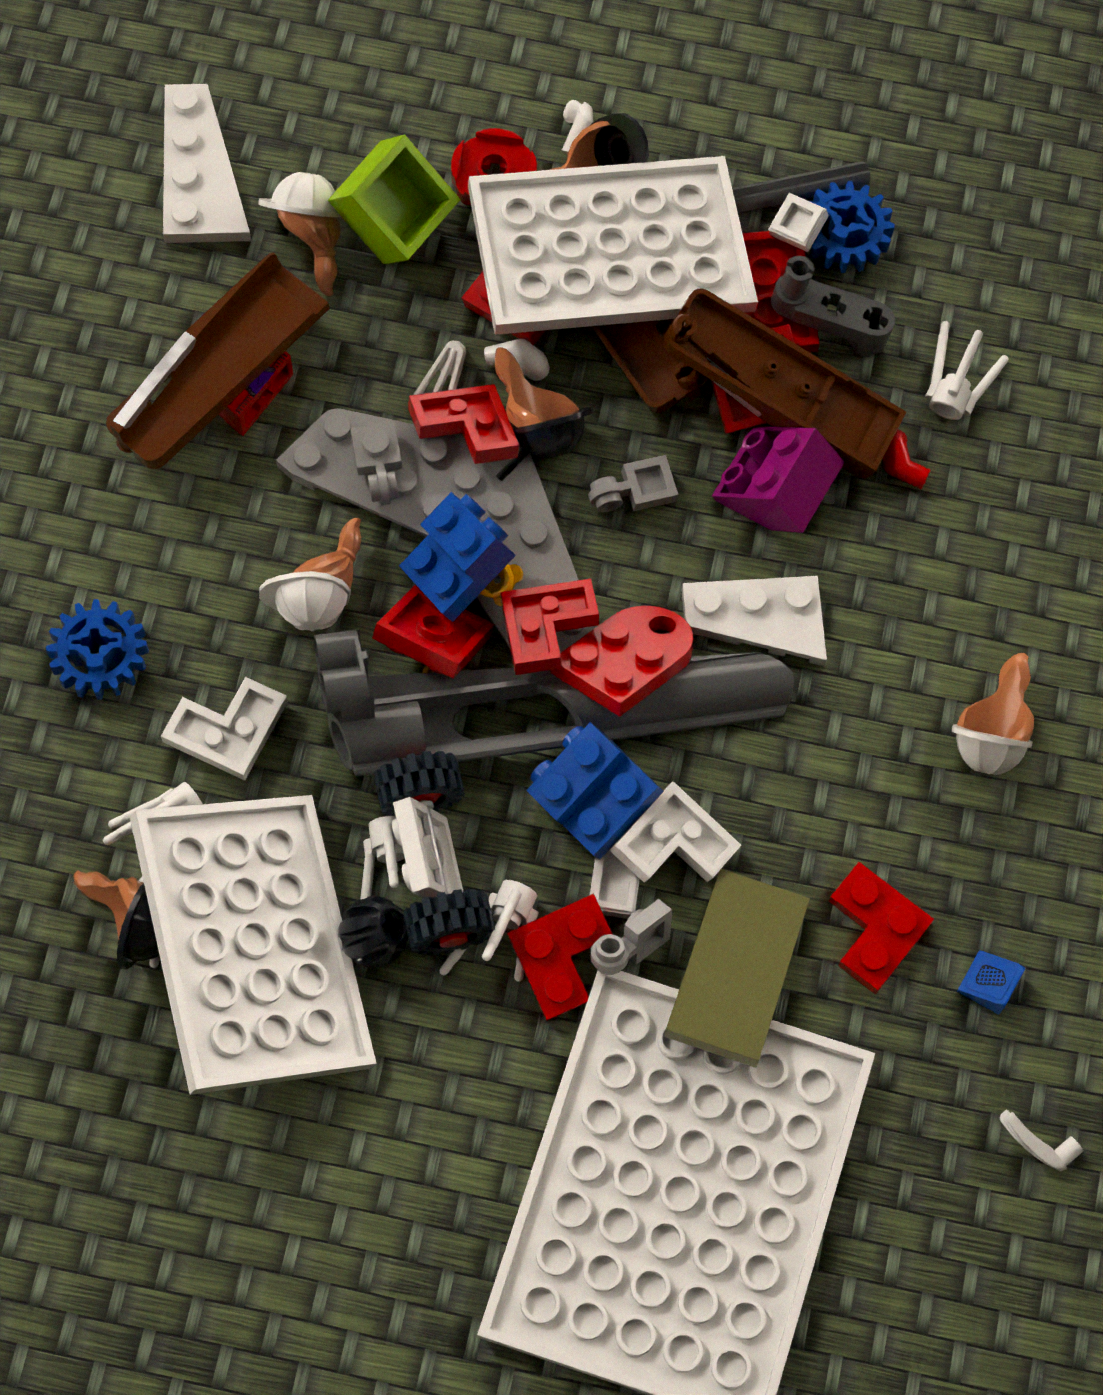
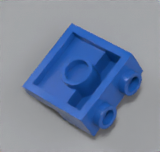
M450 492L420 524L429 535L399 567L439 611L453 622L516 555L503 542L509 535L490 517L484 522L480 519L486 511L467 493L459 499L453 492Z
M589 722L585 728L577 726L565 736L562 742V746L565 749L553 762L546 760L534 769L530 777L533 784L526 791L594 857L600 860L664 791L603 731Z

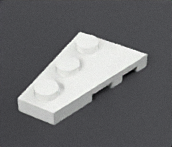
M818 576L682 584L684 619L690 625L693 634L736 645L746 643L769 649L768 653L784 657L785 654L810 659L809 663L825 667L827 657Z

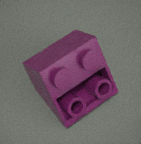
M753 426L752 430L745 436L742 446L732 463L723 472L721 481L713 492L712 497L716 502L771 531L803 533L845 461L816 428Z

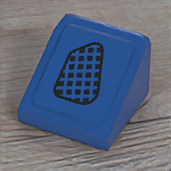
M979 950L957 992L999 1015L1010 999L1025 967L1016 962Z

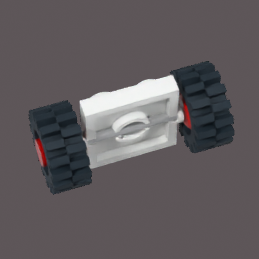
M423 751L418 756L412 753L406 755V759L395 758L391 760L392 764L385 763L381 765V769L375 771L374 779L382 813L384 815L396 816V819L392 821L394 836L404 852L406 863L402 865V875L405 884L412 893L422 897V902L410 904V907L405 908L403 913L412 952H418L420 955H425L429 952L430 955H438L442 951H445L447 954L454 952V949L458 948L461 950L468 949L471 944L479 945L483 943V940H489L493 930H495L487 893L485 894V891L479 890L476 892L475 889H468L463 892L447 817L438 813L439 808L447 809L453 806L452 803H458L462 800L461 797H464L465 793L457 758L450 752L445 754L444 751H437L434 754H431V751Z

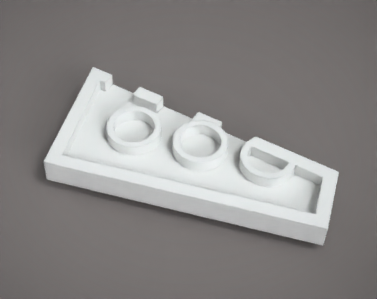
M208 84L165 85L163 236L165 243L251 241L249 227Z

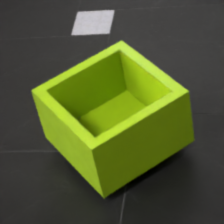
M404 134L380 141L333 193L328 202L383 264H390L409 260L461 199Z

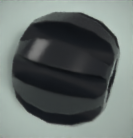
M380 896L359 899L351 904L344 911L342 922L338 927V937L342 941L344 953L348 957L354 958L355 962L360 966L369 968L381 967L397 960L404 953L407 946L406 941L409 939L403 909L395 906L390 899Z

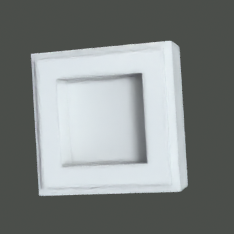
M789 193L768 231L771 236L808 252L829 214L827 209Z

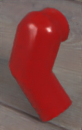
M897 429L882 458L883 468L887 474L922 490L931 469L910 460L906 443L908 441L907 436L903 431Z

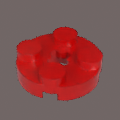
M488 128L476 132V137L469 139L465 144L463 140L456 147L451 160V178L457 191V196L463 204L471 205L468 190L469 176L488 175L483 172V169H490L492 163L500 164V171L504 172L503 174L537 171L536 157L533 151L530 152L529 148L523 144L524 139L509 130Z

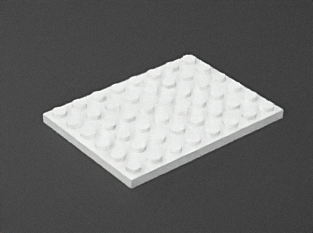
M597 971L477 1337L647 1395H776L875 1053L772 1020L759 1062L755 1068L664 1037L679 989L623 971L614 975H606Z

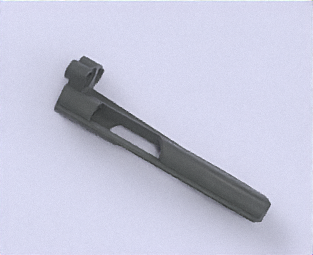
M360 629L314 635L321 699L328 714L331 738L340 760L348 770H353L356 777L374 774L376 770L381 769V765L385 763L392 764L391 760L395 758L406 759L408 754L415 753V756H418L423 751H431V754L437 751H444L445 754L450 752L454 754V757L456 756L457 762L564 748L562 742L565 736L577 726L585 728L589 722L614 741L784 717L791 702L794 687L793 671L781 661L772 656L761 654V652L692 656L690 662L682 671L619 717L551 674V670L515 675L514 668L460 671L454 679L436 672L368 676V658L366 651L361 649ZM545 694L552 695L564 704L575 721V726L475 740L460 735L455 731L452 723L455 713L466 705Z

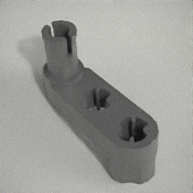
M804 256L790 258L785 267V273L776 282L771 296V305L775 312L791 319L792 322L847 339L852 345L854 352L862 357L869 358L876 353L882 352L895 325L893 311L881 302L811 280L812 273L814 272L813 263ZM828 305L837 307L836 316L826 314Z

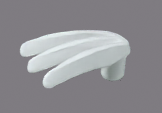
M452 340L444 346L414 395L423 394L439 370L441 373L433 392L442 391L448 375H451L448 390L457 389L467 353L465 346L460 341Z
M1006 1109L1000 1115L1002 1124L1025 1150L1041 1162L1058 1171L1067 1170L1066 1166L1084 1151L1080 1144L1071 1136L1053 1150L1052 1147L1030 1132L1013 1112L1010 1113Z

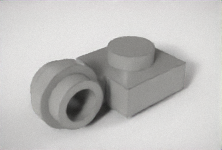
M395 421L351 427L350 431L358 476L376 473L368 475L372 502L381 501V505L391 504L390 499L399 498L395 471L387 473L386 471L402 469Z
M666 455L623 464L621 470L623 482H617L613 476L599 478L590 484L591 491L588 494L591 505L596 506L598 512H610L618 509L623 505L622 498L628 495L633 511L676 502L679 495Z
M657 899L644 910H636L624 924V936L622 938L608 934L600 937L592 945L591 962L594 967L603 974L614 975L626 967L629 959L637 965L670 939L672 909L660 899Z

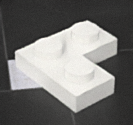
M245 677L224 716L182 697L164 729L161 739L165 744L242 780H246L288 703L287 696Z
M672 781L610 851L643 882H646L658 870L673 851L708 882L714 878L740 848L741 844Z

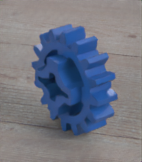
M848 181L845 189L840 190L837 184L832 182L830 183L828 194L817 189L813 201H809L827 209L829 214L812 244L809 256L811 259H815L822 255L825 258L824 268L828 269L835 262L839 263L841 273H846L848 264H854L855 268L861 272L864 269L866 259L876 265L879 262L881 252L887 253L891 242L890 238H892L895 224L890 222L893 211L891 208H881L884 198L881 194L873 198L868 196L870 186L865 185L860 191L854 190L853 182Z
M94 599L91 610L85 611L83 606L77 603L75 604L77 615L71 618L62 613L59 616L64 627L62 629L50 628V636L56 643L47 645L46 651L49 658L54 659L49 665L54 675H61L59 680L62 687L67 689L75 684L76 693L81 698L86 695L89 689H92L97 700H102L104 689L110 688L118 696L121 694L119 686L121 682L125 681L132 686L136 684L132 671H145V661L139 655L149 653L147 641L142 640L146 635L142 623L134 624L136 620L131 610L120 615L117 602L112 601L107 610L101 608L99 600ZM107 625L113 626L121 632L113 633L107 628ZM102 645L100 646L99 653L92 654L95 653L96 646ZM70 662H73L75 666H84L88 670V674L78 671Z

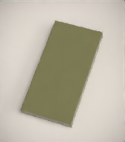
M720 869L664 1037L756 1068L810 898Z

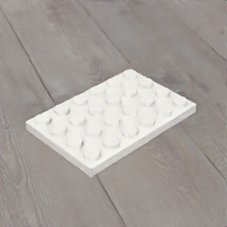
M725 156L469 176L468 190L495 335L675 319L685 300L696 289H706L742 312H755L758 304Z
M312 795L136 810L131 815L130 821L189 1094L366 1070L376 1064V1059L352 959L342 950V941L338 937V927L342 922Z

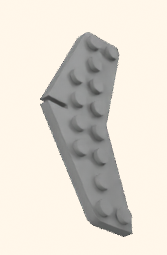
M337 408L322 414L276 459L277 468L294 482L312 490L316 488L324 490L425 537L429 534L420 524L446 496L453 492L461 499L467 493L486 511L480 519L484 522L490 517L509 535L503 542L516 556L508 564H517L523 571V579L515 584L513 590L579 580L531 454L529 453L503 481L500 480L523 456V447H519L518 458L474 464L462 434L419 439L414 424ZM395 421L402 469L386 471V473L395 471L399 498L390 499L391 504L381 505V501L372 502L368 483V475L376 473L358 476L350 428ZM499 575L494 578L496 584L501 581ZM482 594L476 597L477 601L492 623L495 624L494 626L510 648L502 606L496 605L493 598ZM594 626L556 632L560 653L592 631Z

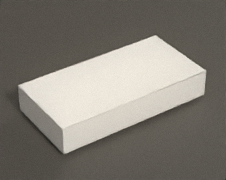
M609 850L600 860L595 857L590 895L594 893L604 915L628 919L635 912L640 878Z

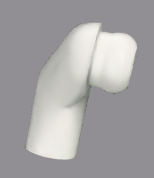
M571 100L565 107L563 117L566 122L573 123L561 150L566 155H568L573 140L583 129L594 122L593 109L586 102L581 104L576 100Z
M516 339L484 348V356L489 368L495 367L496 349L503 347L514 355L520 364L523 374L530 379L539 381L544 379L549 373L550 367L547 357L525 339Z

